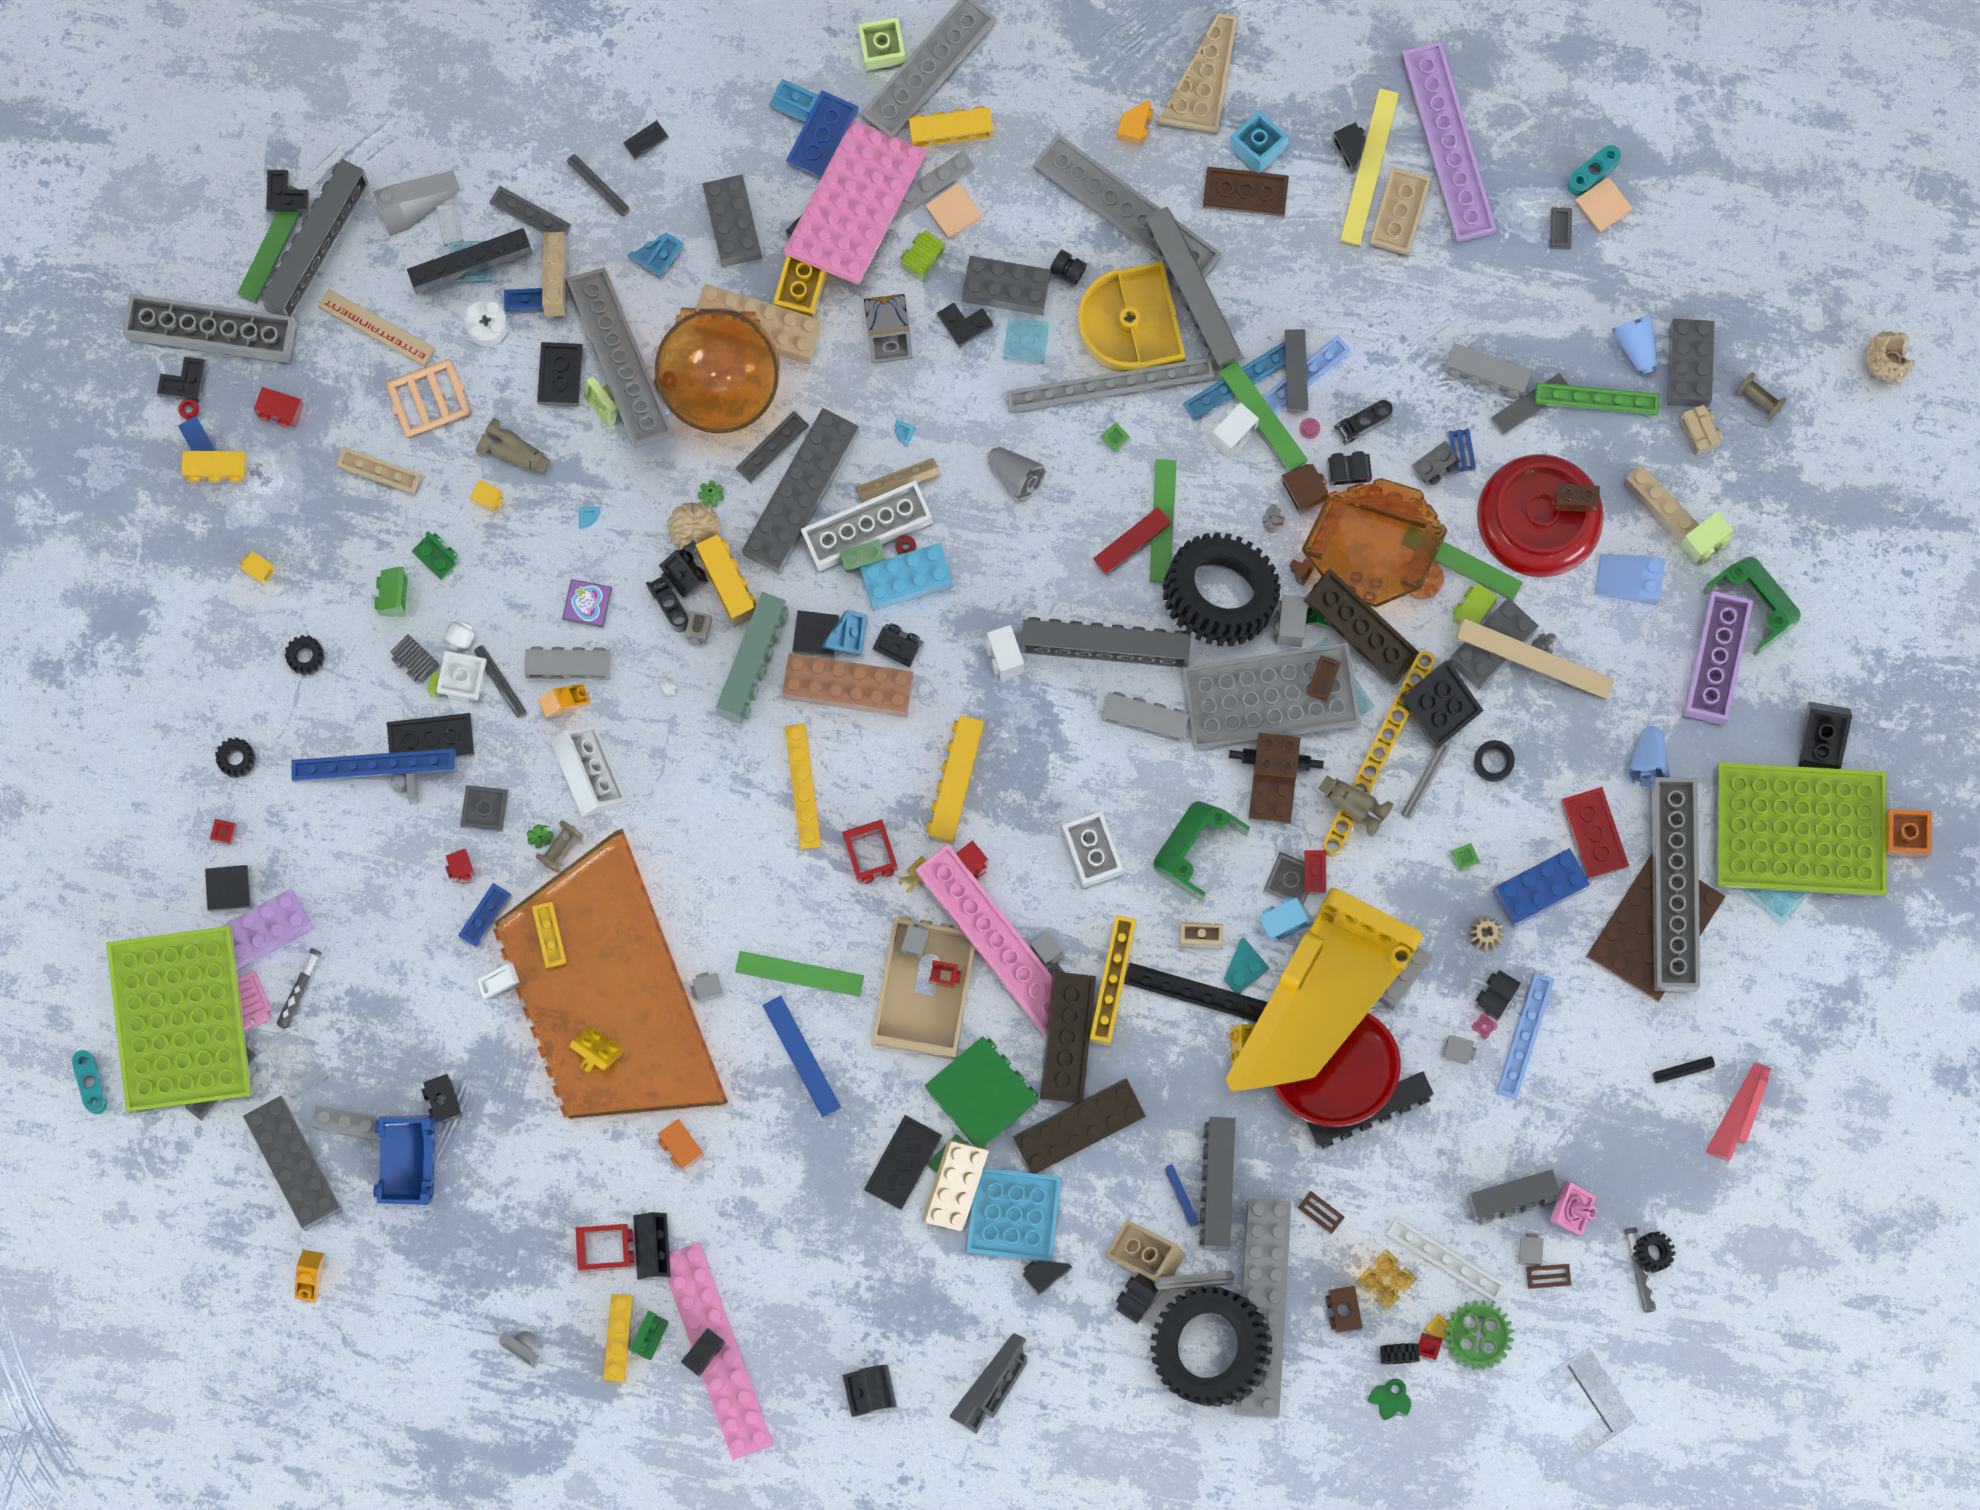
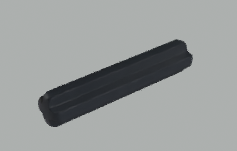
M1712 1056L1656 1071L1653 1073V1079L1658 1084L1711 1069L1715 1066V1062Z

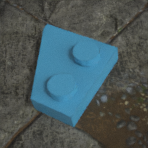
M666 232L655 241L644 244V247L639 250L630 252L628 258L659 278H662L683 248L684 243Z
M850 610L845 611L823 643L822 648L855 656L862 655L867 614Z

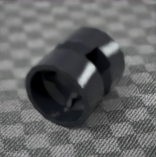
M1061 249L1050 267L1051 274L1058 278L1063 276L1065 282L1075 287L1084 274L1087 263L1079 258L1074 260L1072 254Z

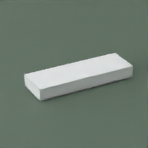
M1177 1270L1173 1276H1180L1184 1274ZM1191 1287L1162 1290L1139 1322L1154 1334H1158L1159 1329L1154 1328L1155 1322L1162 1323L1163 1319L1159 1317L1161 1311L1167 1313L1169 1309L1166 1305L1169 1302L1175 1304L1177 1301L1174 1297L1177 1295L1185 1296L1184 1291L1189 1290Z

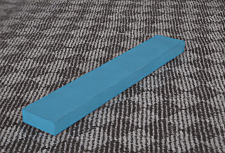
M1285 341L1242 367L1254 385L1285 367ZM1222 379L1184 402L1183 406L1195 422L1234 398L1235 395Z

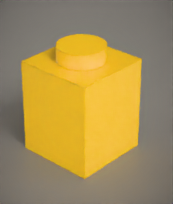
M480 479L470 496L473 504L492 513L496 509H500L504 502L502 490Z
M253 551L249 555H245L241 561L242 566L240 568L242 572L263 586L275 571L272 563Z

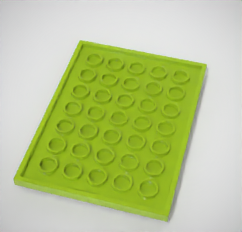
M1719 762L1717 764V887L1886 896V772Z
M232 926L106 942L126 1112L252 1096Z

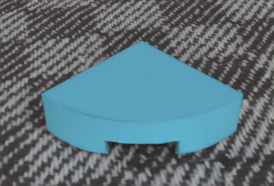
M896 420V436L904 446L908 447L916 427Z
M579 507V529L587 528L596 522L600 515V507Z

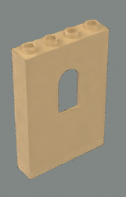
M899 916V919L894 918L872 1036V1046L955 1060L976 949L960 929H954L953 925L941 923V926L932 925L933 922L928 920H920L919 923L905 916ZM920 924L929 931V938L923 956L934 954L941 962L958 964L961 978L960 983H955L954 988L937 985L935 996L914 993L921 958L901 952L909 925ZM941 970L940 980L950 981L952 972Z

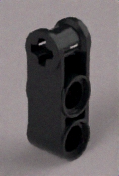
M1380 400L1353 416L1338 422L1334 428L1341 434L1343 444L1347 445L1388 422L1392 417V404L1387 400ZM1386 408L1389 413L1387 415H1380L1378 409ZM1366 417L1371 422L1368 425H1362L1359 420Z
M662 573L661 577L652 582H646L651 595L657 601L672 629L676 632L686 631L688 624L687 613L674 593L665 573ZM667 600L674 601V604L672 606H664V603ZM678 617L684 618L682 624H675L674 620Z

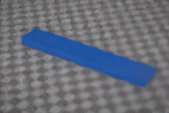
M780 995L763 1004L762 1006L822 1118L841 1108L782 996Z

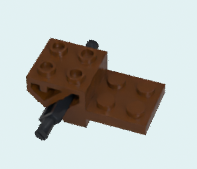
M1259 732L1256 749L1243 748V752L1229 751V759H1240L1244 764L1254 765L1249 820L1291 824L1297 770L1323 769L1324 760H1312L1311 756L1299 755L1301 737Z

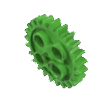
M1473 1300L1472 1306L1465 1302V1309L1458 1306L1457 1311L1459 1314L1452 1312L1451 1316L1454 1320L1446 1321L1451 1325L1450 1328L1444 1329L1445 1332L1450 1333L1449 1336L1444 1338V1340L1450 1341L1446 1349L1453 1348L1454 1351L1450 1356L1458 1355L1457 1363L1464 1360L1465 1368L1470 1363L1473 1370L1477 1368V1365H1480L1481 1369L1485 1370L1486 1364L1493 1368V1361L1500 1364L1499 1356L1506 1358L1507 1354L1504 1350L1512 1349L1507 1344L1514 1341L1513 1338L1509 1337V1334L1513 1333L1514 1330L1507 1327L1512 1321L1505 1322L1504 1319L1508 1314L1500 1315L1501 1307L1494 1310L1493 1302L1488 1307L1485 1300L1481 1302V1305H1478L1477 1301ZM1482 1316L1481 1334L1484 1337L1479 1341V1353L1475 1354L1477 1336L1474 1333L1479 1329V1317ZM1465 1318H1473L1475 1320V1327H1466L1464 1324ZM1489 1320L1494 1321L1497 1325L1496 1331H1488L1486 1322ZM1462 1339H1470L1472 1348L1469 1350L1464 1349L1461 1345ZM1484 1342L1493 1344L1494 1350L1492 1353H1487L1483 1350Z

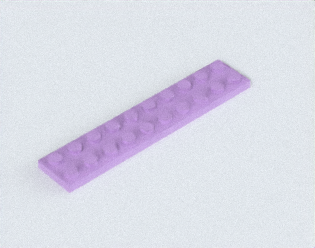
M1442 41L1402 51V58L1456 243L1496 233L1497 229Z

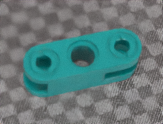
M1614 145L1605 146L1573 172L1568 182L1569 192L1574 196H1581L1611 173L1620 161L1621 152L1619 148ZM1594 167L1598 169L1599 173L1593 174L1589 169Z
M79 1050L72 1057V1065L83 1105L91 1113L101 1114L107 1109L108 1100L96 1058L86 1050ZM87 1059L86 1063L82 1065V1061ZM94 1077V1084L91 1087H86L85 1081L87 1078ZM98 1100L97 1104L93 1105V1102Z

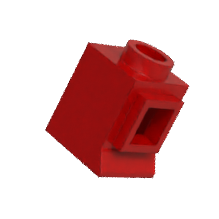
M932 961L929 984L954 988L955 983H960L961 971H958V964ZM941 970L952 972L950 981L940 980Z

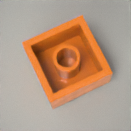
M1889 809L1887 811V856L1928 857L1932 852V811Z

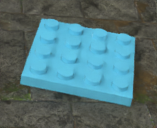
M983 1168L972 1201L966 1253L1052 1262L1061 1177Z

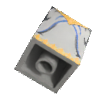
M905 294L864 299L871 362L913 358Z

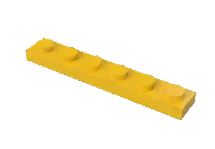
M806 724L785 726L800 849L821 848Z

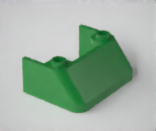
M1746 557L1732 564L1708 582L1702 591L1704 595L1726 578L1733 584H1742L1746 581L1772 613L1767 619V626L1773 634L1756 647L1753 652L1755 656L1794 627L1801 617L1797 606L1754 557Z
M1196 801L1188 808L1155 857L1153 866L1158 874L1203 902L1206 893L1189 882L1193 875V866L1184 859V856L1206 824L1214 829H1222L1228 824L1246 837L1249 834L1250 826L1222 808L1202 801Z

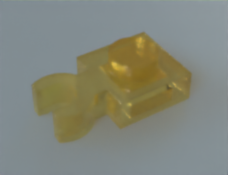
M923 856L919 857L906 870L910 875L902 877L898 882L900 886L904 882L910 883V887L906 889L907 893L913 891L916 882L920 886L924 884L914 871L927 861Z

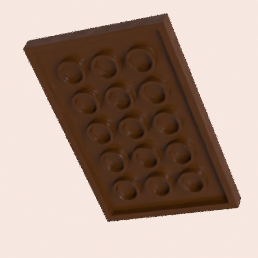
M1651 853L1586 958L1654 1001L1659 1002L1665 991H1654L1653 856ZM1699 880L1700 936L1725 898L1723 894Z

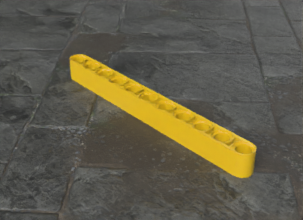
M1422 651L1417 655L1352 784L1353 787L1361 786L1366 790L1367 794H1370L1410 714L1400 700V697L1415 686L1410 681L1411 677L1416 676L1422 680L1431 672L1435 662L1431 652ZM1426 658L1429 660L1430 665L1424 667L1419 663V660ZM1399 713L1403 719L1398 722L1394 721L1392 714ZM1385 731L1391 732L1393 739H1385L1382 733ZM1378 749L1383 751L1384 757L1376 758L1373 751ZM1372 768L1375 775L1372 777L1366 776L1364 769ZM1341 808L1322 846V850H1326V856L1328 857L1339 855L1355 824V821ZM1339 823L1345 824L1347 831L1339 832L1336 825ZM1335 842L1338 845V849L1335 851L1329 850L1327 843Z

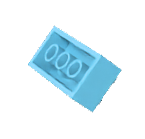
M941 543L860 567L873 611L953 588V581Z

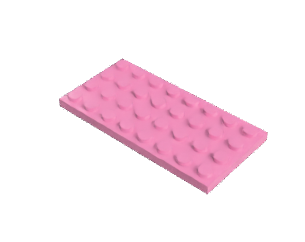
M852 120L784 249V255L859 285L927 154V149L912 145V143L895 136L891 138L880 130Z

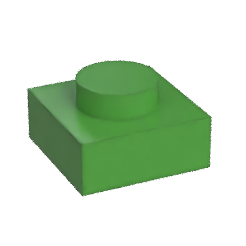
M1117 422L1101 435L1102 440L1113 452L1130 440V436Z
M1472 843L1451 851L1459 871L1480 862Z

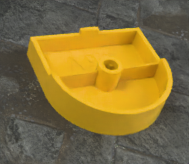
M1162 261L1110 271L1096 279L1086 290L1079 307L1078 330L1084 348L1100 365L1116 372L1184 362L1186 360L1176 311ZM1130 318L1131 320H1133V322L1128 323L1126 319Z

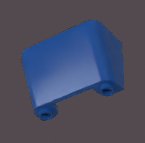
M435 1115L380 1116L379 1120L375 1121V1133H379L381 1138L380 1180L378 1185H374L373 1197L377 1198V1203L429 1205L432 1202L434 1196Z

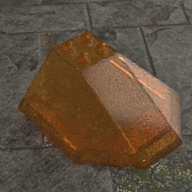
M1379 478L1368 485L1362 483L1348 487L1347 491L1340 493L1337 491L1330 492L1302 547V552L1321 576H1323L1326 570L1331 569L1367 604L1379 607L1422 588L1447 534V528L1439 522L1437 513L1430 504H1427L1421 490Z

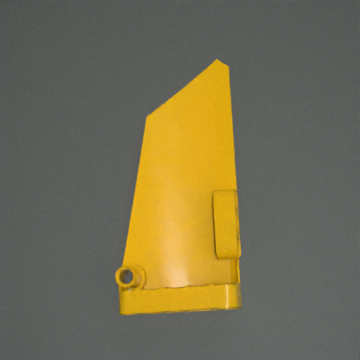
M1331 888L1320 907L1315 921L1298 945L1280 978L1278 986L1225 1079L1230 1092L1315 1078L1400 972L1408 967L1412 956L1423 938L1422 933L1340 889ZM1396 956H1402L1405 961H1398Z

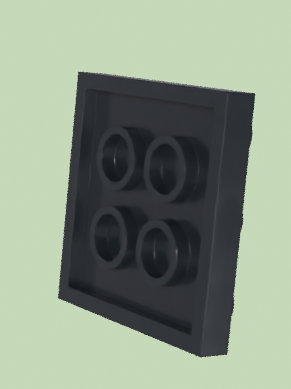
M1449 660L1441 663L1400 697L1404 706L1435 749L1441 747L1484 711Z

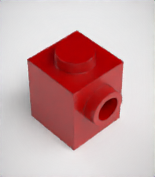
M466 849L445 855L448 866H445L449 879L453 877L456 883L460 882V884L471 881L472 877L476 876Z

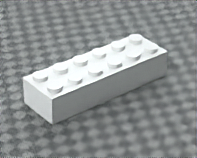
M915 480L801 529V535L817 571L820 572L843 562L840 555L841 550L877 539L880 540L881 545H884L901 536L933 524V520Z

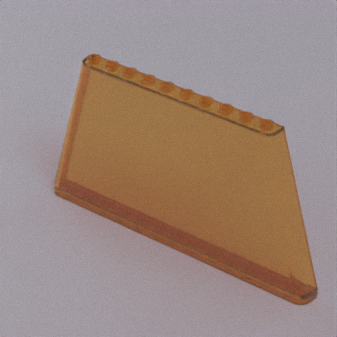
M623 828L613 832L495 921L496 928L493 929L497 941H502L504 948L500 950L505 961L509 959V962L513 963L520 981L518 983L519 987L515 989L519 1000L524 999L526 1004L525 1007H522L526 1018H531L534 1025L530 1029L534 1039L538 1038L541 1045L538 1046L541 1058L546 1057L548 1062L545 1069L548 1077L554 1078L556 1085L552 1087L556 1097H561L563 1105H560L564 1118L568 1116L569 1120L712 1108L729 1104ZM553 902L567 964L546 969L532 906ZM589 1026L599 1030L603 1036L615 1041L619 1047L624 1049L622 1055L605 1070L594 1065L591 1072L584 1071L587 1065L583 1069L579 1067L584 1057L569 1047L572 1040Z

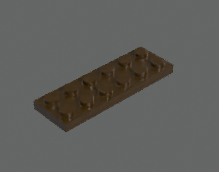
M1331 569L1326 570L1303 600L1393 685L1398 683L1420 653Z
M1053 971L1040 1099L1078 1103L1084 1099L1096 976Z
M1125 1078L1012 1137L1030 1173L1036 1174L1146 1116L1128 1079Z

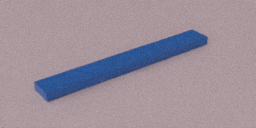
M454 748L292 760L293 782L456 771V750Z

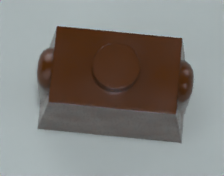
M1306 464L1294 471L1281 475L1280 481L1300 516L1328 499L1329 492L1325 487L1327 484L1322 473L1318 474L1313 464Z

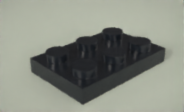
M541 342L538 404L579 406L583 344Z

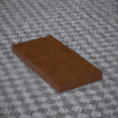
M1207 166L1203 208L1284 217L1289 175L1263 172L1258 174L1254 171Z

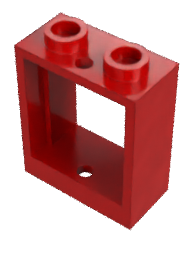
M882 819L842 831L858 883L867 884L875 881V877L883 876V878L895 874L894 871L898 870V866ZM881 832L890 864L860 872L851 842Z
M627 1224L575 1227L579 1273L631 1269V1263H634V1251L630 1250L629 1242H633V1231L628 1228ZM622 1231L624 1262L588 1264L586 1234Z

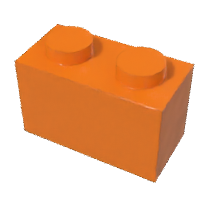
M679 1119L658 1133L660 1137L658 1143L664 1151L668 1149L673 1156L670 1157V1160L676 1168L681 1166L685 1170L704 1156L702 1150Z

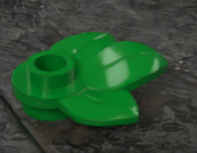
M1391 1379L1386 1385L1376 1386L1368 1397V1402L1379 1404V1413L1383 1420L1392 1418L1397 1411L1408 1415L1411 1409V1399L1406 1395V1385L1400 1379ZM1392 1386L1399 1387L1397 1394L1391 1391Z

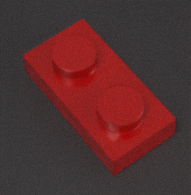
M1326 850L1304 851L1305 893H1326Z

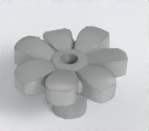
M1271 504L1270 508L1268 507L1266 510L1267 516L1264 515L1262 518L1266 530H1274L1276 524L1282 525L1285 522V517L1279 515L1281 509L1277 508L1275 504Z
M1545 633L1540 634V639H1535L1531 646L1552 654L1553 642L1557 641L1556 635L1553 633L1547 635Z

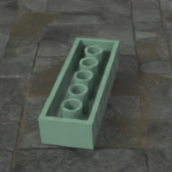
M761 592L716 705L718 716L742 724L744 719H748L751 708H749L751 700L755 701L759 691L757 689L758 682L763 681L766 674L765 664L771 661L774 654L772 650L774 642L778 643L781 636V624H785L789 616V612H787L788 607H786L784 599Z

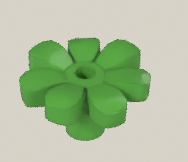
M709 481L708 486L705 483L700 485L702 491L698 492V499H703L702 502L705 506L711 503L712 507L718 506L717 500L722 501L724 499V495L720 493L723 491V487L720 484L715 486V481Z
M538 824L533 827V830L527 831L528 844L532 845L535 843L536 848H541L542 843L544 845L551 843L554 834L552 831H549V826Z

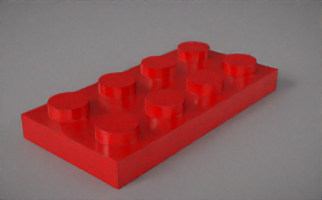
M1603 787L1563 798L1561 801L1588 880L1628 868L1629 863Z

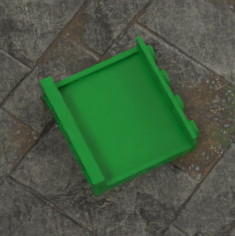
M984 1036L924 1085L927 1092L974 1146L986 1148L992 1140L1031 1107L1037 1105L1039 1101L1037 1099L1039 1096L1031 1086L1027 1088L1023 1083L1025 1079L1018 1070L1014 1072L1009 1067L1011 1062L1004 1054L1000 1056L995 1050L997 1048L995 1043L990 1038L986 1040Z

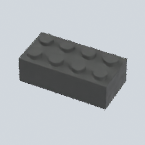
M743 174L702 183L721 266L726 267L761 259V250Z
M969 256L962 302L1044 316L1051 269Z
M1673 318L1669 334L1667 405L1692 407L1705 405L1709 407L1712 401L1715 321Z
M1509 597L1482 624V626L1524 643L1536 633L1539 627ZM1464 642L1452 654L1449 661L1480 690L1508 660Z
M1552 1169L1470 1193L1466 1199L1474 1223L1480 1222V1225L1492 1222L1496 1216H1500L1503 1219L1512 1216L1517 1210H1521V1213L1533 1210L1540 1203L1542 1207L1551 1205L1554 1201H1557L1556 1198L1560 1195V1191Z

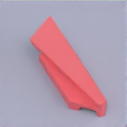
M1759 1063L1753 1064L1706 1149L1707 1154L1729 1161L1733 1156L1737 1142L1743 1145L1747 1142L1768 1083L1771 1068Z

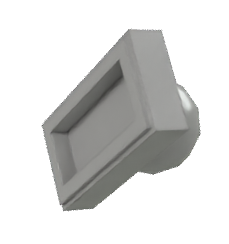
M416 773L393 775L391 778L392 788L397 792L407 791L409 803L417 804Z
M506 1332L501 1335L499 1343L502 1347L532 1368L537 1365L539 1355L531 1351L536 1345L535 1336L531 1332H520L515 1339Z

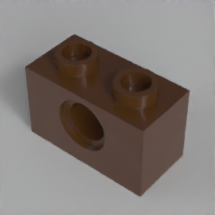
M1558 484L1556 510L1598 512L1600 486Z
M1355 1286L1329 1290V1295L1325 1296L1327 1309L1331 1308L1333 1316L1329 1317L1331 1330L1335 1329L1336 1334L1362 1330ZM1346 1305L1349 1309V1314L1341 1316L1337 1311L1338 1306Z

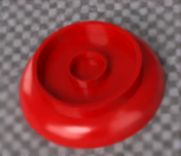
M1547 454L1522 456L1499 468L1485 484L1477 507L1479 532L1489 552L1507 568L1531 577L1557 576L1579 566L1595 549L1602 533L1604 521L1600 495L1598 512L1556 510L1558 484L1595 486L1589 476L1572 462Z
M1367 1013L1315 1078L1274 1085V1088L1285 1106L1292 1113L1307 1122L1325 1127L1354 1125L1378 1113L1392 1097L1400 1077V1052L1394 1037L1387 1027L1373 1015Z

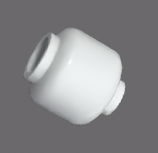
M459 619L457 622H451L444 636L445 641L449 643L447 647L457 652L460 649L467 650L475 637V632L472 630L473 626Z

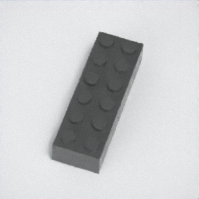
M282 1096L243 1115L304 1231L343 1211Z
M1209 1117L1208 1122H1205L1203 1138H1207V1143H1204L1202 1159H1206V1165L1202 1167L1201 1180H1205V1186H1202L1201 1202H1205L1204 1208L1200 1210V1223H1204V1228L1199 1231V1244L1203 1245V1250L1229 1251L1231 1241L1235 1118Z

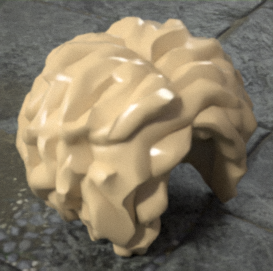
M1882 331L1875 337H1872L1865 353L1866 363L1869 364V373L1873 374L1876 379L1886 380L1888 383H1900L1901 379H1905L1908 376V372H1911L1915 365V360L1910 361L1905 358L1908 352L1909 336L1903 332Z
M692 502L684 503L681 507H676L672 511V516L667 520L668 534L672 536V543L680 549H685V545L690 544L693 540L698 544L719 534V529H721L717 513L713 512L709 505L705 506L703 502H698V504H693Z

